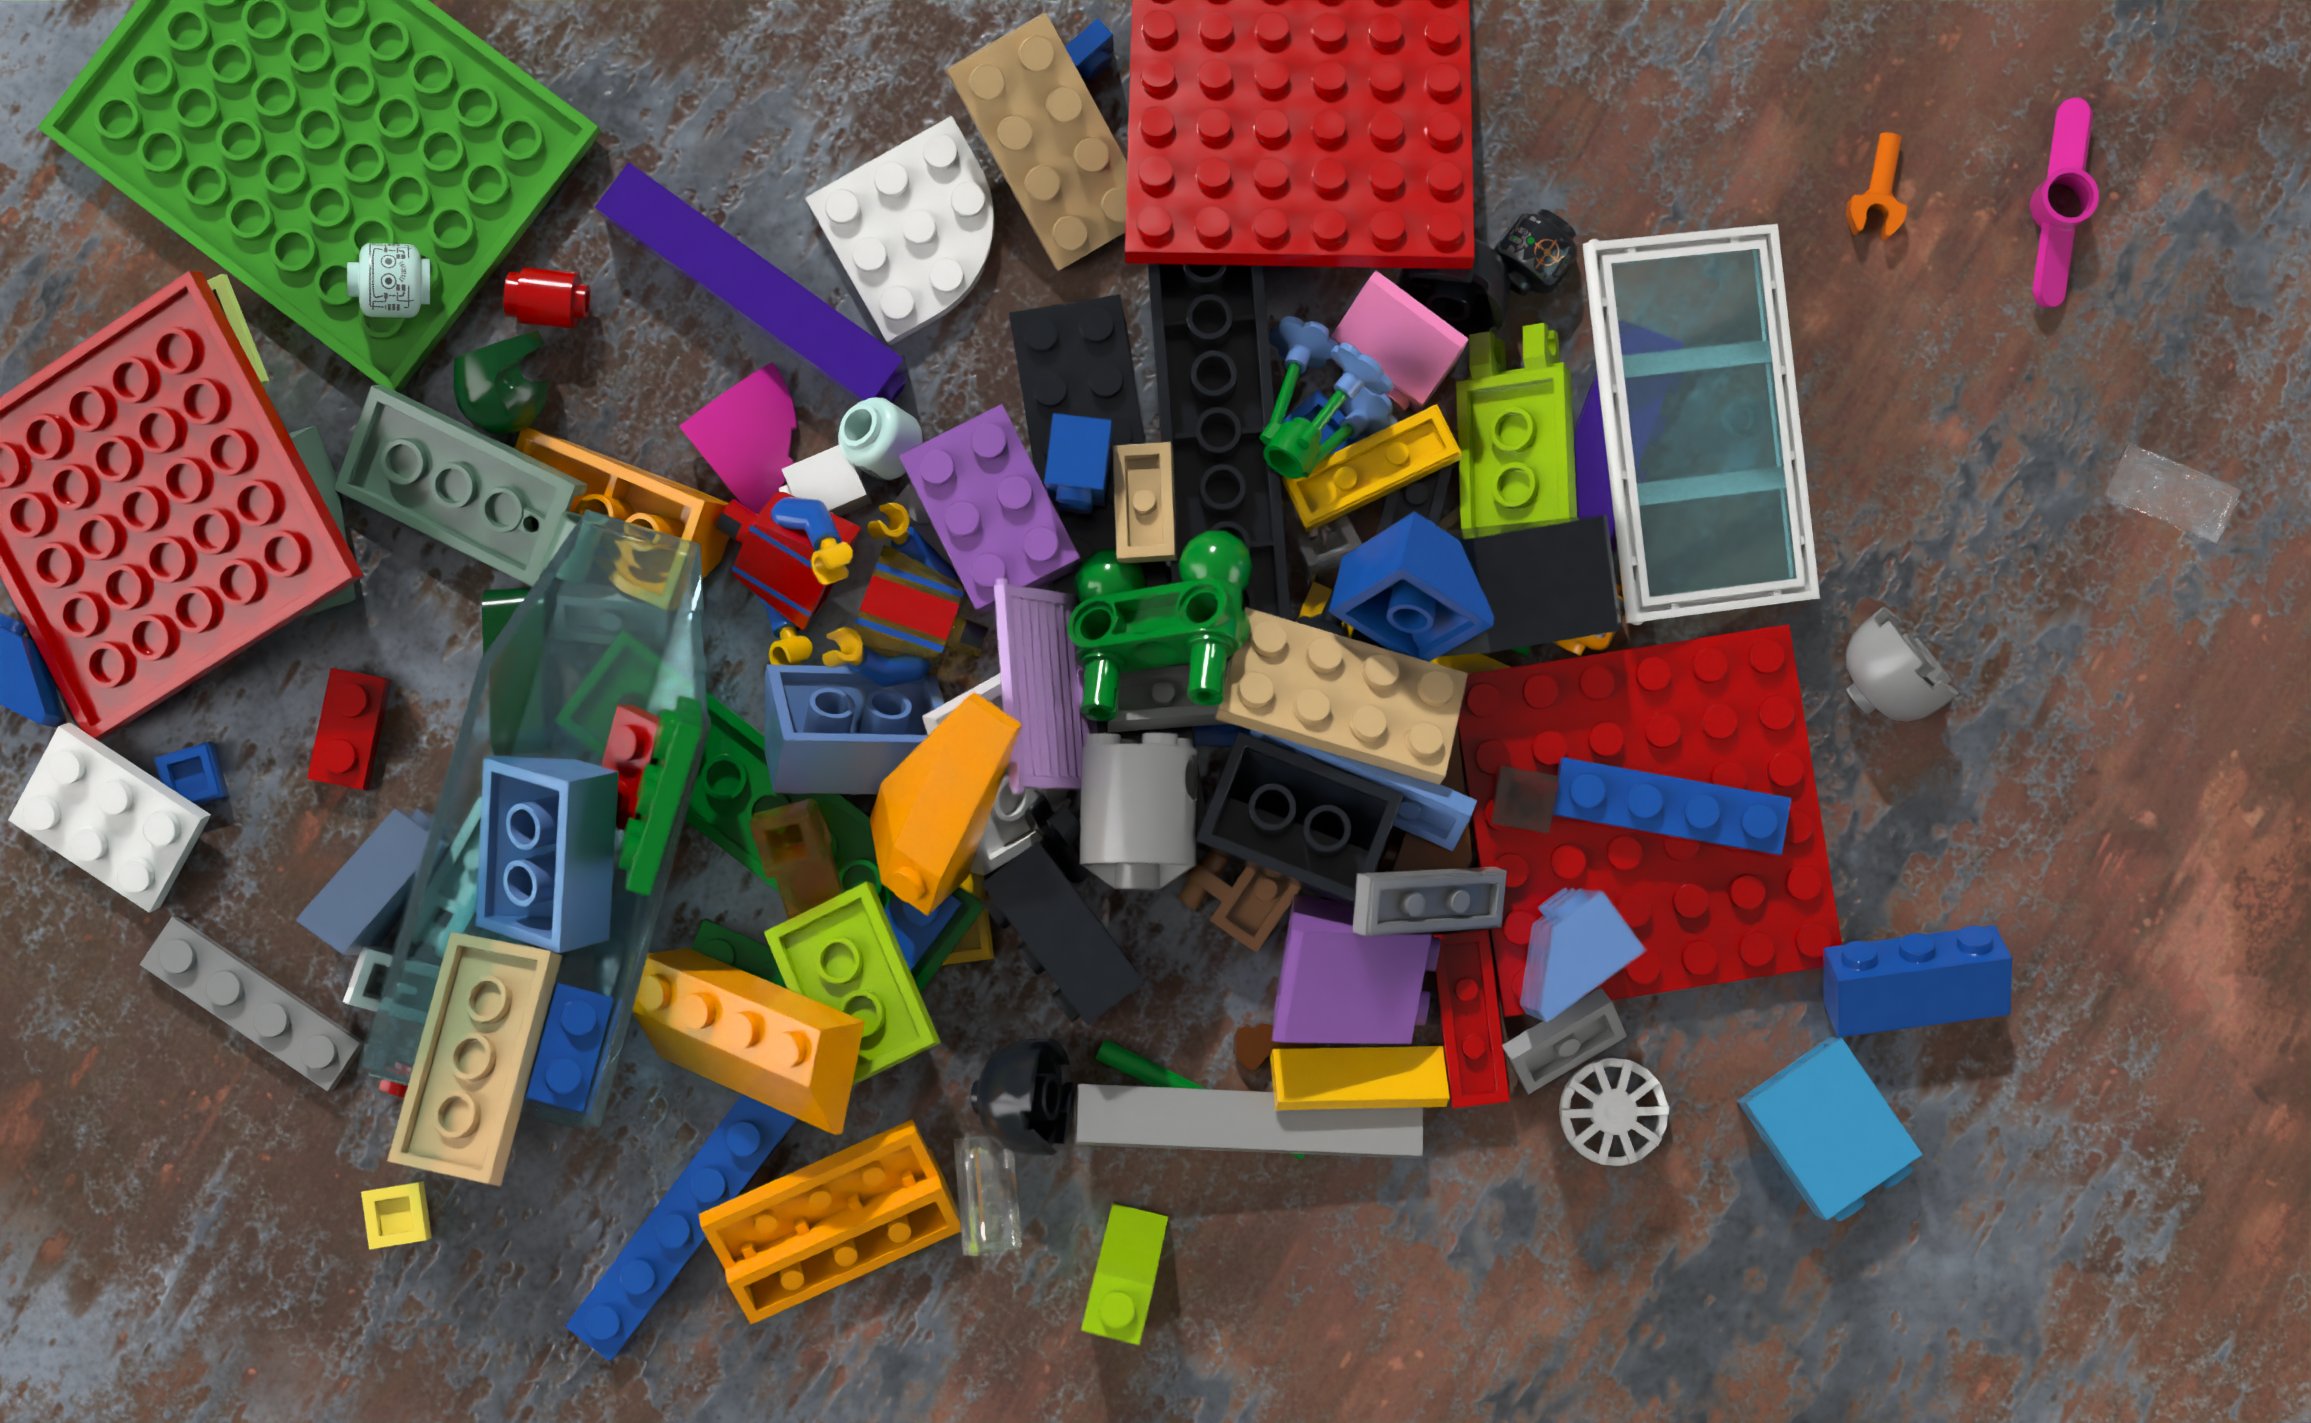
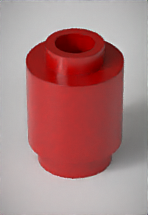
M524 267L521 272H509L507 274L503 295L506 317L517 318L520 324L575 329L579 318L586 319L589 315L591 290L589 285L582 284L580 273Z

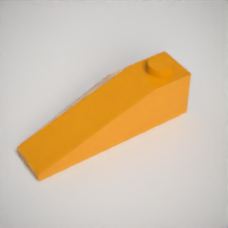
M527 427L520 431L514 449L588 484L585 495H575L569 511L585 515L604 526L605 531L594 559L610 574L608 578L621 590L666 610H674L721 561L729 536L716 529V524L729 503L532 427Z

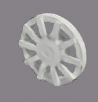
M1611 1057L1592 1061L1573 1074L1563 1090L1559 1115L1563 1132L1569 1143L1578 1153L1601 1165L1625 1166L1642 1160L1659 1146L1667 1128L1669 1106L1660 1082L1648 1069L1628 1059ZM1604 1068H1622L1617 1088L1610 1087ZM1594 1071L1602 1089L1597 1094L1580 1084L1582 1080ZM1631 1071L1643 1077L1646 1082L1629 1094L1625 1091ZM1652 1089L1658 1106L1637 1107L1636 1101ZM1575 1091L1591 1101L1590 1108L1570 1109L1571 1098ZM1658 1115L1654 1132L1638 1123V1116ZM1590 1117L1593 1124L1576 1136L1570 1118ZM1631 1129L1648 1139L1646 1144L1637 1151H1634L1627 1133ZM1600 1130L1604 1132L1598 1154L1588 1149L1583 1143ZM1613 1135H1619L1626 1154L1625 1156H1608Z

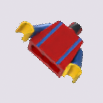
M776 492L759 514L732 499L716 524V529L742 544L731 569L737 580L755 593L767 611L774 636L781 638V640L773 642L770 646L769 658L771 665H801L802 661L807 660L812 654L813 646L808 637L804 635L797 636V633L800 629L804 630L824 605L835 583L848 577L849 571L845 565L852 560V547L860 533L861 527L830 513L826 505L818 499L798 498L786 492Z

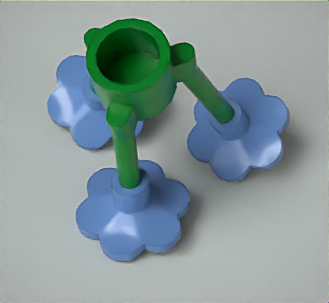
M1287 316L1281 319L1279 326L1270 329L1269 342L1278 348L1279 356L1285 360L1284 365L1287 373L1271 420L1259 438L1263 443L1267 444L1263 452L1264 458L1276 472L1290 479L1308 478L1317 464L1346 439H1355L1361 433L1368 437L1398 423L1391 414L1393 411L1392 402L1384 394V392L1389 393L1393 389L1394 384L1383 373V368L1373 358L1361 354L1358 349L1349 343L1343 342L1339 346L1336 340L1329 337L1328 328L1319 322H1304L1297 317ZM1334 358L1344 371L1342 377L1334 385L1336 391L1312 422L1305 418L1296 417L1291 422L1283 423L1299 374L1304 373L1307 366L1312 368L1324 367L1327 359ZM1340 409L1345 416L1340 422V429L1320 445L1322 429L1337 410Z

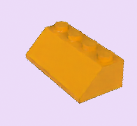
M690 948L641 955L631 1011L660 1058L829 1133L837 1135L843 1132L865 1021Z

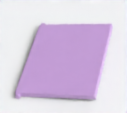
M1007 578L996 579L994 593L1003 711L1022 724L1008 763L1009 788H1012V794L1024 793V788L1081 790L1082 747H1086V735L1096 734L1098 730L1097 721L1090 720L1085 717V713H1081L1085 671L1075 661L1076 646L1069 638L1067 630L1070 615L1080 602L1076 594L1008 585Z

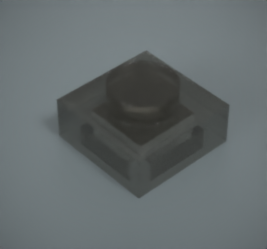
M1500 766L1489 824L1548 834L1559 776Z

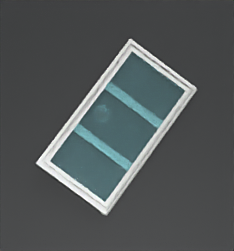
M1778 224L1605 241L1591 239L1588 243L1582 244L1626 623L1641 625L1644 621L1819 599L1820 593Z

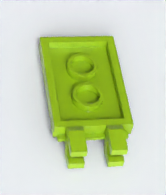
M1545 323L1523 326V362L1525 368L1507 370L1504 340L1501 338L1495 339V334L1491 331L1469 335V368L1471 376H1468L1467 380L1456 381L1458 447L1462 453V459L1459 460L1461 529L1577 517L1571 370L1566 367L1564 362H1560L1558 332L1555 330L1549 331L1548 325Z

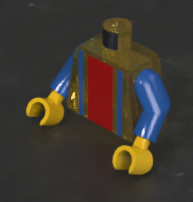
M898 503L879 505L880 511L888 516L889 528L879 520L871 521L868 523V533L875 539L891 538L892 547L883 545L853 628L844 627L826 634L828 639L838 643L841 652L832 650L824 653L823 663L831 668L847 664L848 669L881 687H890L921 680L925 675H938L947 649L979 659L990 627L959 617L963 607L965 588L959 583L958 576L938 552L913 527L909 526V515L902 505Z

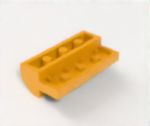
M913 1119L699 1214L701 1228L725 1269L727 1284L751 1325L963 1231L958 1210L932 1150H928Z

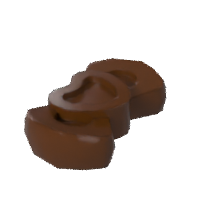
M1259 1022L1255 1026L1242 1024L1238 1027L1234 1035L1233 1053L1243 1067L1254 1072L1271 1056L1273 1049L1317 1048L1318 1043H1283L1272 1041L1273 1022Z

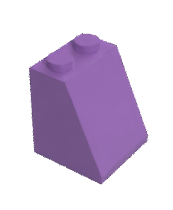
M1294 894L1275 998L1272 1041L1283 1043L1411 1044L1414 1026H1425L1430 992L1422 991L1421 989L1425 971L1435 972L1440 938L1433 937L1431 932L1363 936L1353 932L1354 908L1333 900Z

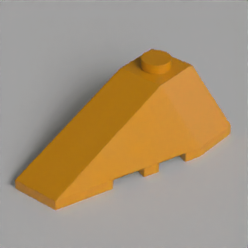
M974 691L881 782L870 817L881 884L893 891L898 898L910 903L927 916L968 878L1022 726L1021 723Z

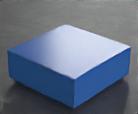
M205 742L154 758L160 782L195 805L201 806L229 797L215 743Z

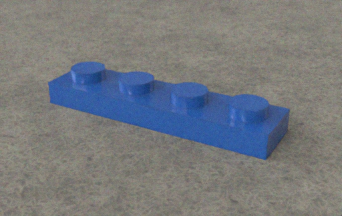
M1562 757L1559 761L1550 815L1782 855L1791 798Z

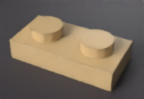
M1171 442L1113 446L1116 552L1118 562L1142 563L1177 560L1174 462Z

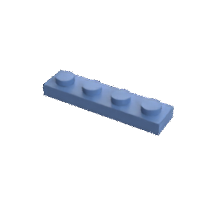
M1251 730L1249 735L1403 794L1393 826L1452 852L1470 820L1477 800L1441 784L1437 785Z

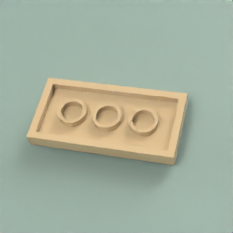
M1047 13L1040 14L945 69L1056 270L1063 269L1125 233L1127 161Z
M1245 607L1244 612L1250 621L1249 635L1242 647L1231 655L1224 684V701L1218 705L1215 719L1437 785L1441 784L1447 772L1468 673Z
M450 932L387 1161L501 1187L562 955L549 950Z

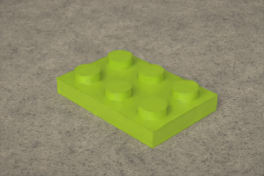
M865 882L764 932L787 989L865 1021L852 1086L941 1043L872 883Z

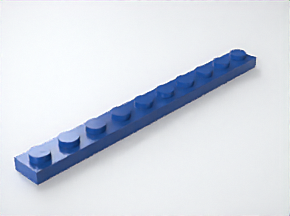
M953 893L928 916L896 895L884 909L910 971L914 969L964 902ZM742 1094L566 1323L565 1327L609 1362L613 1360L707 1237L700 1225L699 1214L738 1197L798 1118Z

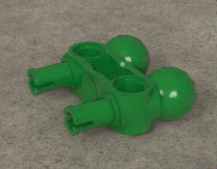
M1216 530L1206 531L1194 537L1183 549L1178 567L1182 582L1147 588L1146 576L1140 563H1119L1116 549H1101L1084 559L1079 566L1074 581L1076 596L1080 604L1070 615L1067 630L1069 638L1076 646L1075 661L1085 671L1081 713H1085V717L1094 721H1109L1117 717L1120 674L1190 663L1187 696L1191 698L1192 702L1203 706H1214L1224 701L1227 658L1242 647L1250 631L1249 617L1242 609V591L1249 583L1253 567L1249 551L1242 540L1226 531Z

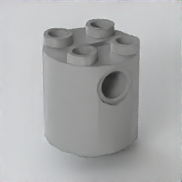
M1144 733L1142 734V744H1138V740L1121 739L1119 734H1087L1086 747H1082L1080 865L1087 868L1114 889L1160 890L1192 867H1196L1198 750L1193 748V739L1178 738V734Z

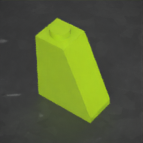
M1112 1203L1081 1331L1136 1345L1140 1344L1168 1216Z

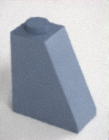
M419 807L413 813L394 808L302 911L296 921L342 955H360L363 946L379 947L425 885L446 848L449 840L441 835L446 826Z

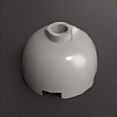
M1882 607L1869 617L1850 639L1846 649V669L1854 683L1846 688L1855 703L1868 715L1877 709L1891 720L1909 722L1926 718L1945 706L1959 693L1951 685H1947L1951 678L1917 637L1914 640L1907 633L1901 635L1895 627L1900 623V619L1888 608Z

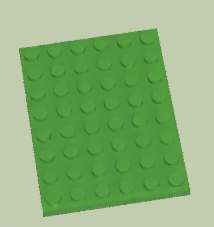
M137 0L37 127L378 385L382 384L398 393H401L602 133L596 124L429 0ZM365 244H411L419 250L421 259H430V304H421L418 314L412 318L366 316L360 309L359 297H347V262H359L360 250Z

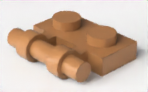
M1207 852L1200 864L1196 863V867H1192L1187 871L1185 877L1189 880L1176 898L1194 911L1207 893L1219 899L1222 903L1209 921L1257 953L1293 901L1294 894H1298L1301 888L1248 867L1244 869L1233 887L1218 878L1230 860Z

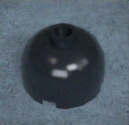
M1474 236L1473 269L1402 268L1396 285L1469 339L1470 334L1489 332L1490 328L1496 327L1498 331L1503 326L1509 305L1511 279L1502 257L1480 238Z
M1054 1039L1014 1041L994 1052L981 1071L980 1078L973 1083L971 1105L973 1111L979 1114L982 1126L994 1143L1015 1153L1053 1156L1057 1153L1052 1147L1053 1144H1065L1073 1118L1074 1086L1073 1082H1066L1062 1086L1060 1065H1070V1062L1060 1042Z

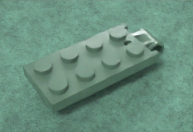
M382 384L371 386L334 490L534 588L545 589L549 587L553 577L545 572L569 582L584 583L605 531L604 526L594 519L569 511L575 495H585L588 484ZM533 517L539 522L538 530L532 525Z

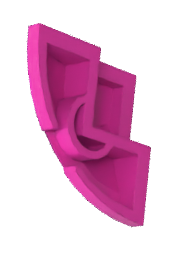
M771 362L722 393L679 425L680 429L741 504L758 514L774 494L779 492L778 488L786 483L782 469L794 463L789 457L792 430L798 429L795 406L789 388L778 369Z

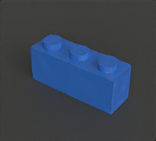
M1995 925L1983 927L1967 926L1960 930L1930 934L1912 933L1900 938L1870 942L1853 941L1846 945L1824 947L1823 1003L1838 1037L2010 1015L2013 958Z

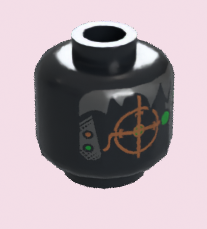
M1539 209L1537 213L1525 212L1519 214L1494 248L1508 268L1511 279L1510 290L1521 296H1526L1529 290L1540 294L1552 292L1577 259V246L1573 241L1576 232L1566 221L1553 212Z

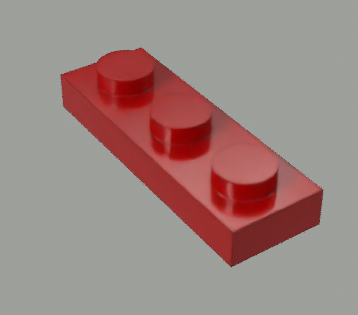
M1489 929L1432 935L1433 937L1440 938V950L1434 976L1451 1108L1510 1102Z

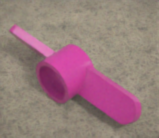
M2081 98L2067 99L2057 110L2047 179L2035 189L2030 201L2032 217L2041 227L2033 282V296L2036 303L2043 308L2056 307L2063 302L2066 295L2075 228L2093 214L2099 202L2097 184L2085 172L2093 111L2089 104ZM2062 184L2070 187L2077 194L2081 206L2078 217H2064L2054 211L2048 200L2050 185Z

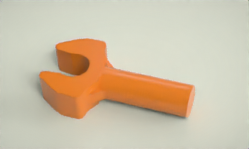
M1889 132L1880 134L1869 190L1863 195H1854L1847 203L1846 218L1853 235H1858L1863 230L1867 219L1866 212L1869 209L1880 211L1884 217L1880 236L1882 241H1886L1905 221L1907 206L1899 203L1892 194L1902 136Z

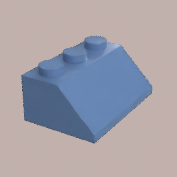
M767 665L765 671V757L773 793L878 794L881 782L928 736L922 716L944 704L935 669H930L921 680L890 687H881L848 669V666L831 668L808 665Z
M484 757L476 907L477 927L556 953H563L609 940L619 771L575 759Z
M1564 888L1538 907L1543 916L1532 923L1520 1006L1526 1014L1549 1022L1646 951L1603 891L1582 890V888L1575 891L1574 888L1570 890Z

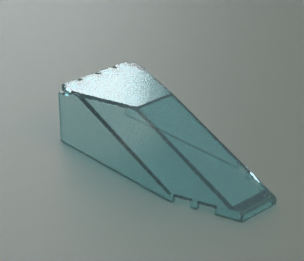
M586 510L532 589L514 611L505 627L480 659L377 996L356 1072L408 1086L450 932L544 949L476 926L484 757L575 759L601 766L617 705H634L660 718L663 708L671 711L674 710L679 694L701 701L702 730L650 895L647 896L626 890L627 870L618 868L622 853L619 849L624 831L616 828L609 940L557 953L562 955L555 983L611 996L614 999L583 1112L570 1113L536 1104L533 1118L571 1128L574 1126V1128L581 1130H590L601 1126L711 727L710 717H707L705 682L707 656H704L702 612L704 611L699 543ZM523 1101L520 1115H522L524 1111L526 1101Z

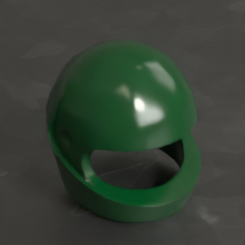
M538 331L512 337L454 358L453 390L457 406L465 418L476 427L493 434H512L526 429L541 415L548 398L549 381L530 382L520 372V362L524 356L545 344Z

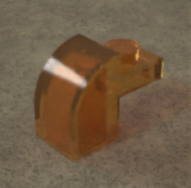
M813 798L765 810L753 815L750 827L767 879L771 877L776 879L788 920L844 893L830 848L832 839L824 816Z

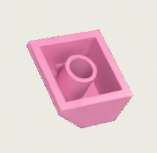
M1376 270L1368 279L1331 336V338L1338 342L1339 346L1343 342L1349 343L1358 349L1361 354L1368 355L1377 361L1383 368V373L1394 384L1393 389L1389 393L1384 392L1391 400L1393 407L1401 412H1405L1409 407L1415 413H1419L1458 363L1469 340ZM1332 358V360L1341 368V365L1334 358Z

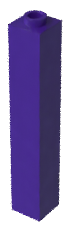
M628 162L595 206L603 219L856 401L860 402L876 397L885 398L894 403L905 389L908 379L903 375L908 368L900 355Z

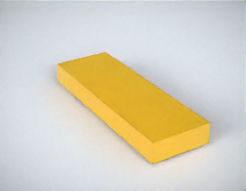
M1436 404L1326 456L1317 464L1308 478L1290 479L1284 476L1281 480L1307 533L1461 460L1462 453Z
M1443 1046L1273 1049L1270 1056L1275 1110L1446 1107L1450 1099Z

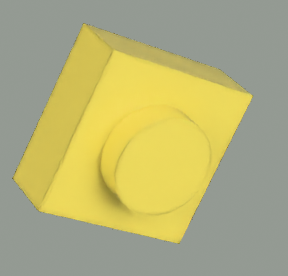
M424 1181L361 1192L369 1250L425 1241L432 1238Z

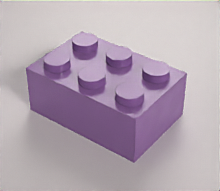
M1003 404L898 455L980 618L996 610L994 593L996 579L1007 578L1008 585L1039 589L1079 569V566L1082 564L1080 557Z

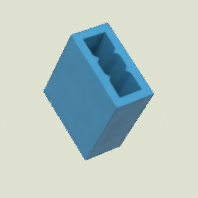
M1830 1036L1737 1100L1741 1109L1814 1215L1825 1220L1834 1216L1837 1221H1841L1853 1215L1866 1204L1862 1197L1879 1184H1882L1886 1189L1899 1183L1913 1172L1914 1169L1910 1163L1923 1155L1843 1038Z

